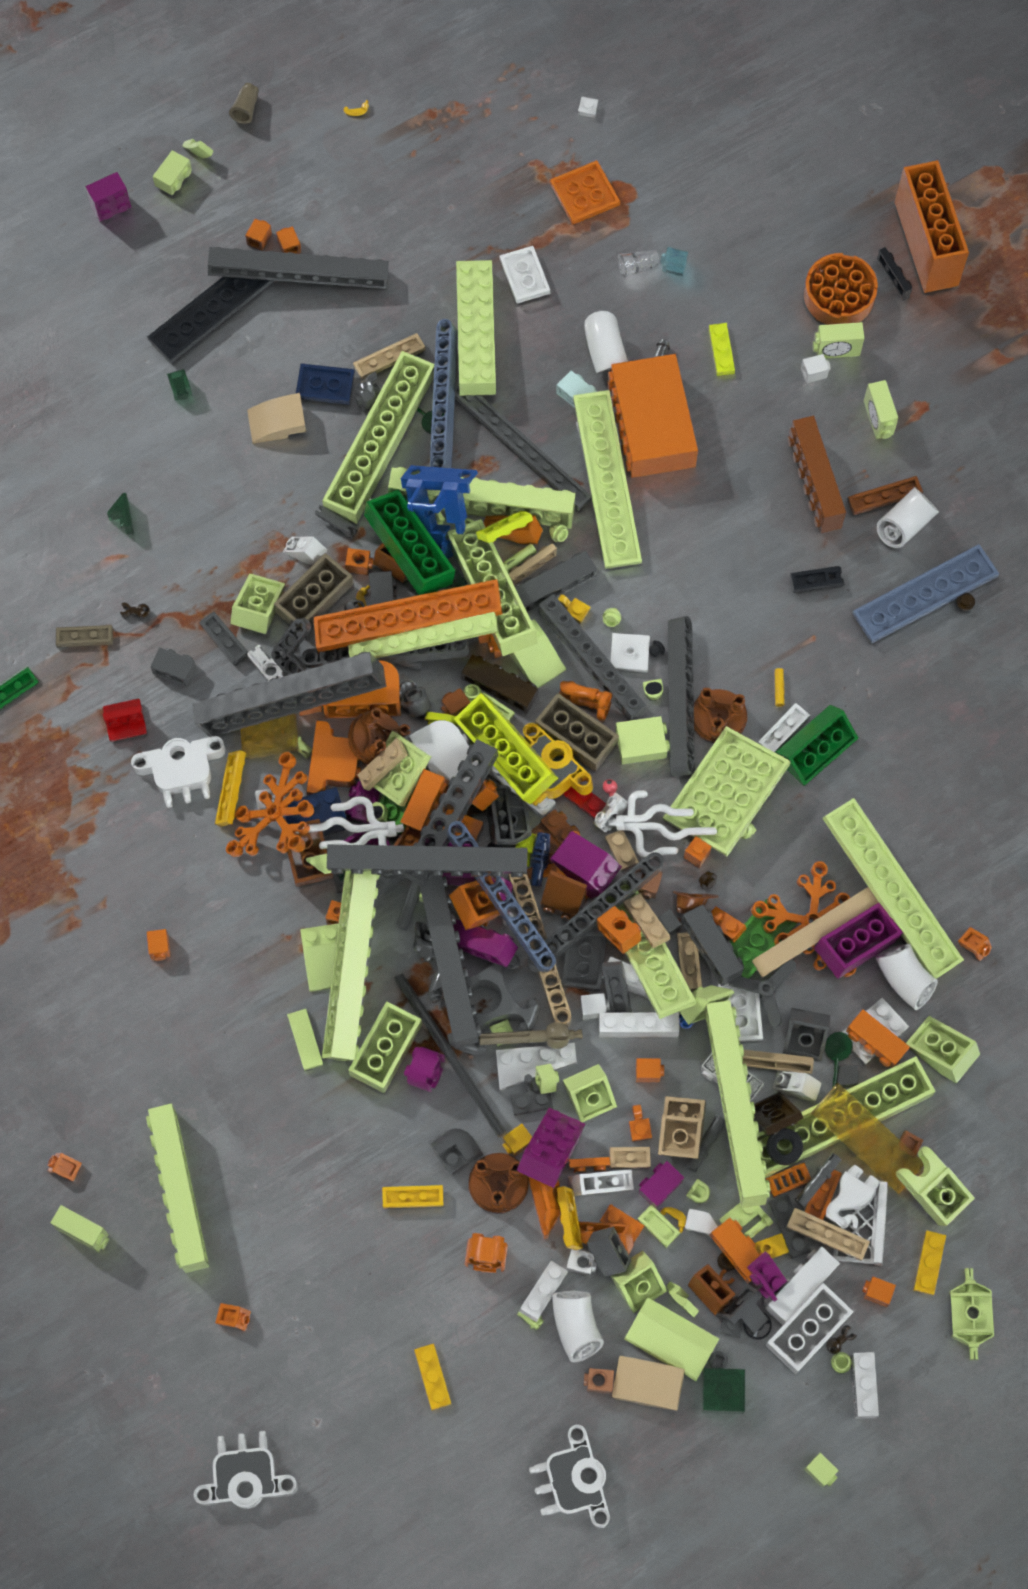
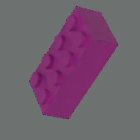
M877 903L823 936L814 949L837 979L895 944L903 932L882 905Z
M548 1108L522 1155L517 1171L554 1188L580 1140L585 1124L557 1110Z

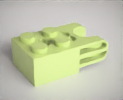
M923 1146L918 1152V1156L924 1165L923 1173L918 1177L909 1169L901 1168L896 1172V1176L938 1226H947L975 1198L949 1167L947 1168L930 1148Z

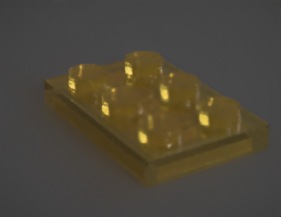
M296 714L241 729L242 751L246 752L245 760L299 750Z

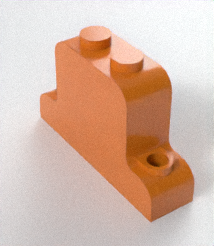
M316 721L306 791L307 796L325 791L326 786L351 788V786L356 784V779H359L358 774L361 772V767H358L360 760L352 752L348 738L334 737V729L326 721Z

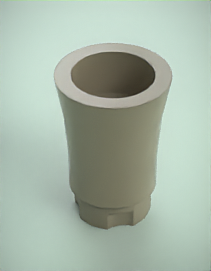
M245 83L240 89L234 104L229 110L230 117L236 122L248 124L252 121L259 93L257 86H254L252 83Z

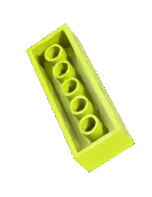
M480 693L454 718L474 743L477 739L498 750V758L493 766L525 802L532 804L558 779L556 774L491 699Z

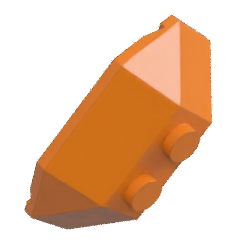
M528 1176L543 1238L546 1239L561 1215L560 1206L557 1202V1188L560 1187L559 1180L553 1188Z

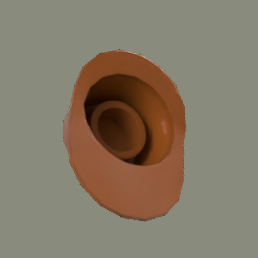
M672 892L677 894L676 910L682 914L701 905L705 906L708 898L719 897V895Z

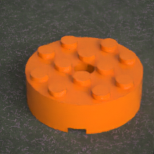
M843 253L826 255L817 260L808 272L804 287L805 305L809 312L824 324L859 323L869 315L874 306L878 288L877 277L870 265L857 256L851 257L843 255Z

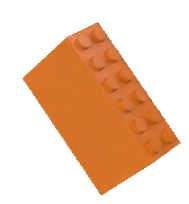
M939 161L903 167L894 203L923 291L928 293L959 286L969 251Z
M676 354L611 364L607 385L608 390L612 391V407H615L616 410L614 413L615 422L619 423V438L623 441V445H621L623 456L626 455L627 460L625 461L626 471L630 472L631 478L696 467L698 448Z

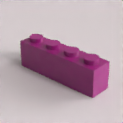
M457 919L456 924H453L454 931H458L460 942L457 943L458 950L462 949L465 953L507 967L519 948L513 942L514 939L508 934L500 935L497 931L491 928L486 930L481 925L465 930L462 921Z

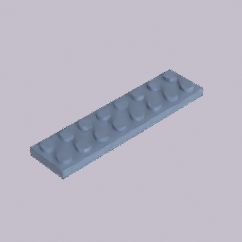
M980 544L855 609L852 615L871 644L950 603L962 594L968 593L997 578L999 572Z

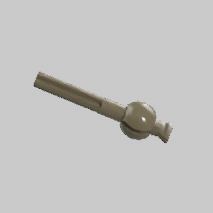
M553 1022L546 1027V1030L481 1033L479 1045L546 1042L551 1048L561 1049L568 1045L569 1040L574 1038L583 1039L582 1029L576 1031L569 1030L566 1024Z

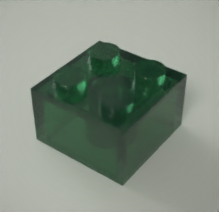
M703 1368L701 1413L744 1414L745 1369Z

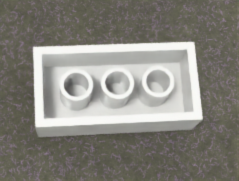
M822 1283L765 1346L796 1375L851 1316L853 1311Z

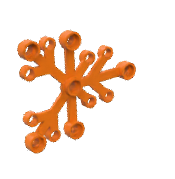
M284 752L279 757V764L283 766L279 785L276 784L277 779L271 774L266 775L263 780L264 784L275 795L274 803L272 795L267 791H263L259 795V800L265 804L266 809L251 811L246 806H240L236 810L235 818L242 823H248L254 818L264 819L255 827H238L235 830V836L240 841L232 840L226 846V852L232 857L241 856L244 846H246L245 851L249 855H256L259 851V847L256 845L259 832L270 822L277 821L282 829L280 840L276 845V849L282 854L287 853L289 848L293 852H302L305 849L304 839L295 835L294 832L305 835L309 832L310 826L304 821L298 824H288L283 817L301 815L308 818L314 813L313 805L307 800L301 801L297 807H287L293 801L298 802L302 799L303 793L294 787L307 781V775L299 771L287 783L290 769L296 765V758L290 752ZM290 790H292V791L290 792V794L283 800V797H284Z
M818 861L811 867V874L814 876L813 885L805 874L800 875L797 879L798 886L805 888L811 896L809 913L805 916L789 913L776 894L769 896L767 904L763 901H757L752 906L751 912L756 918L764 916L775 918L768 920L764 924V930L767 933L774 932L777 926L786 920L801 923V925L789 933L782 932L778 934L774 940L775 945L779 943V940H785L810 924L809 920L815 921L839 906L838 900L845 902L850 899L847 893H839L834 898L832 904L817 913L819 898L826 893H832L836 889V884L832 880L826 881L821 887L822 877L828 872V867L824 862ZM815 869H819L821 874H818ZM800 879H805L806 884L802 883ZM827 884H830L832 889H828ZM771 898H774L776 903H772ZM756 908H759L761 913H757ZM767 924H771L773 929H769ZM811 946V951L805 950L803 953L810 955L815 950V946ZM817 954V959L814 961L813 966L816 970L821 971L826 967V963ZM817 961L822 962L823 967L818 966ZM856 968L845 974L844 977L852 976L856 972Z

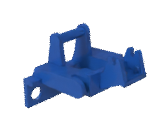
M411 465L400 478L402 488L406 489L408 511L415 512L443 554L449 559L453 557L450 540H446L445 535L451 528L450 525L437 524L435 513L438 514L445 508L447 523H455L457 534H464L467 513L463 493H470L469 484L478 472L477 470ZM420 471V473H418V474H415V475H412V474H411L412 472ZM464 475H470L468 478H461ZM427 490H440L435 502L429 504Z

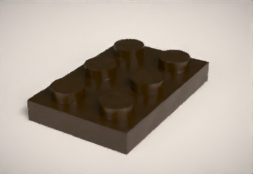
M780 1091L754 1104V1121L758 1122V1127L767 1136L777 1134L781 1129L793 1126L799 1120L804 1119L801 1111Z

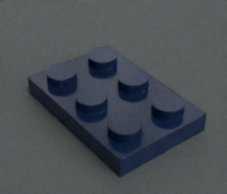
M301 363L296 393H300L302 400L350 405L355 370Z

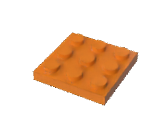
M597 160L550 179L549 184L572 225L620 206V200Z

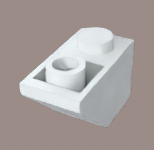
M291 537L287 541L283 552L305 564L313 565L328 549L314 537Z
M777 1071L772 1089L800 1100L816 1101L822 1083L807 1073Z

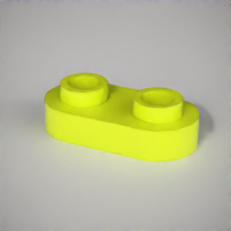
M426 712L425 721H428V725L435 721L444 720L458 726L454 720L456 716Z

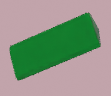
M25 666L0 683V708L39 683L28 666Z

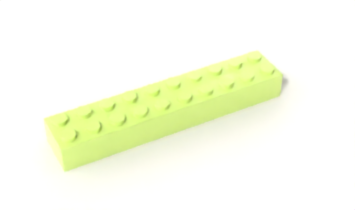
M404 351L400 353L322 500L324 507L350 522L358 523L365 510L366 501H369L434 378L435 364Z
M404 467L392 468L388 492L399 489L408 502L406 489L402 488L400 479L407 469ZM415 471V472H412L411 474H412V475H415V474L420 473V471ZM475 477L469 484L470 493H463L467 515L482 517L510 516L522 510L535 515L540 525L553 526L563 524L567 529H572L575 493L568 490L557 491L547 487L542 489L535 488L532 485L521 486L512 482L499 483L496 480L485 481ZM427 490L429 504L435 502L440 490Z
M345 871L322 1051L323 1059L351 1061L358 1055L359 1046L356 1043L357 1037L361 1033L359 1019L362 1017L364 1010L361 1003L362 997L366 993L364 978L368 975L366 962L371 953L369 938H372L373 935L371 922L376 913V908L373 905L374 899L378 895L376 881L380 877V875H372L371 871H363V874L360 875L351 874V871Z
M730 1000L706 1004L705 1018L741 1208L766 1205V1200L770 1197L769 1192H771L769 1180H765L767 1169L765 1160H761L763 1153L761 1140L757 1141L759 1127L758 1122L754 1121V1102H750V1094H752L750 1082L746 1083V1075H748L746 1063L742 1064L744 1050L743 1045L739 1044L740 1029L739 1025H736L735 1006L731 1007Z
M917 1056L802 1111L804 1119L799 1120L793 1126L785 1127L795 1131L803 1142L801 1157L791 1165L847 1139L852 1133L869 1125L873 1126L932 1097L936 1091ZM761 1131L758 1133L757 1141L761 1140L763 1153L761 1160H765L767 1169L765 1174L767 1178L791 1165L777 1164L769 1157L766 1149L769 1136ZM782 1139L777 1143V1149L782 1154H789L793 1149L792 1143L789 1140Z

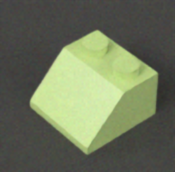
M712 985L705 988L701 986L692 992L696 1005L679 1012L688 1025L706 1019V1004L728 1001L734 994V991Z
M599 1064L563 1080L568 1097L580 1122L587 1121L617 1107L607 1076Z
M643 1250L631 1257V1262L626 1272L610 1275L616 1288L633 1313L642 1308L647 1297L655 1300L667 1292L653 1261Z

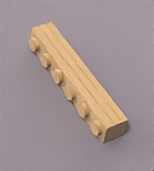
M744 1050L742 1064L746 1063L748 1067L812 1074L814 1060L813 1057Z

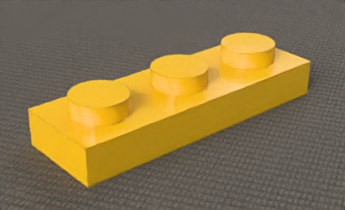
M443 1185L382 1187L383 1209L444 1207Z
M565 1186L557 1188V1202L561 1211L560 1222L564 1229L563 1241L567 1248L573 1250L583 1249L574 1191Z
M925 1231L913 1291L934 1295L946 1235Z
M434 1343L414 1349L431 1410L451 1405Z

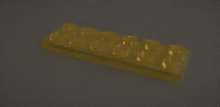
M839 1083L831 1089L811 1112L816 1119L884 1182H888V1185L898 1194L905 1186L897 1178L896 1172L904 1168L909 1169L916 1175L924 1166L922 1160Z

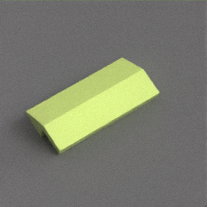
M647 1297L624 1340L667 1365L685 1369L684 1375L697 1381L719 1338Z

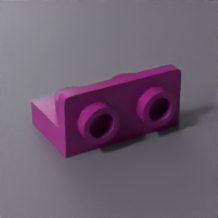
M361 781L351 786L348 795L350 799L358 796L365 797L373 804L378 802L380 792L374 787L369 791L365 790ZM357 804L353 808L345 810L347 821L356 820L369 824L364 805Z
M765 1251L747 1266V1269L751 1273L749 1277L756 1286H760L758 1290L765 1299L769 1297L775 1302L778 1299L774 1292L784 1285L787 1280L771 1256Z

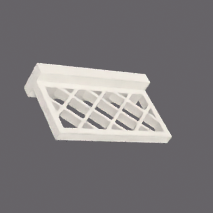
M839 1180L838 1195H839V1192H840V1180ZM879 1181L876 1195L873 1198L874 1207L871 1202L868 1204L873 1210V1216L868 1220L862 1216L860 1211L866 1206L854 1209L855 1212L853 1214H858L864 1223L857 1229H854L851 1224L849 1225L854 1231L852 1233L859 1237L862 1236L858 1232L866 1225L872 1230V1235L867 1239L868 1241L871 1240V1247L868 1245L871 1251L870 1259L863 1258L860 1261L849 1255L846 1257L838 1256V1250L834 1249L833 1257L837 1261L883 1266L888 1182ZM840 1211L838 1213L839 1216L844 1217V1215Z

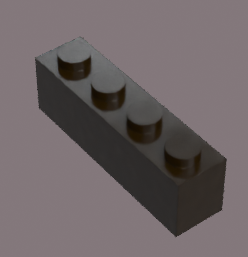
M472 654L461 672L462 680L479 686L481 690L526 714L538 696V688L534 683L521 680L517 674L504 671L501 666L487 662L480 655L475 656Z

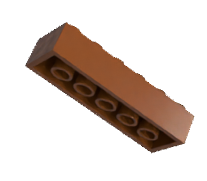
M813 415L793 420L792 426L789 428L790 435L787 437L788 445L793 448V460L799 466L798 475L800 479H803V490L810 500L808 501L809 509L815 515L814 524L816 528L819 527L820 533L842 529L846 510L815 417Z

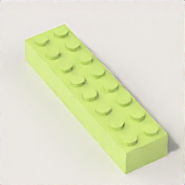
M492 260L456 261L460 396L496 395Z
M482 519L465 525L464 534H457L456 529L447 532L452 551L468 585L498 580L503 614L496 616L499 632L492 633L502 656L534 645L538 643L536 630L493 542L486 543L477 538L476 532L485 528Z
M172 1103L148 1109L149 1115L146 1116L148 1128L153 1132V1135H150L152 1147L157 1151V1154L154 1155L155 1163L159 1171L161 1170L158 1178L160 1186L165 1190V1193L162 1194L163 1202L170 1212L166 1213L167 1221L174 1233H170L171 1240L175 1249L178 1250L175 1253L176 1263L185 1273L208 1268L209 1262L177 1112Z

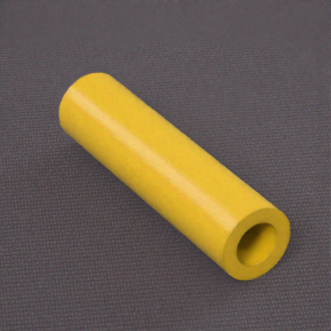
M777 668L774 670L775 706L782 707L785 705L784 669Z

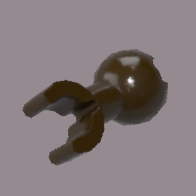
M121 603L123 608L129 609L125 612H120L122 617H128L131 614H136L140 618L149 616L150 608L146 604L142 603L137 607H131L128 603Z
M845 1325L841 1330L840 1336L830 1338L826 1342V1348L831 1354L839 1353L844 1342L854 1340L857 1337L853 1333L847 1336L848 1330L851 1329L850 1326Z

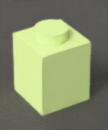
M821 1453L804 1469L822 1488L826 1484L830 1487L838 1478L835 1474L839 1470Z

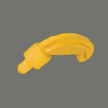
M366 100L361 108L349 109L346 106L343 108L344 113L349 116H361L367 112L369 101Z
M369 585L365 588L362 587L356 594V599L362 601L365 606L367 605L364 595L368 593Z
M672 1207L661 1209L662 1215L667 1213L678 1220L679 1232L682 1233L686 1224V1216L683 1212Z

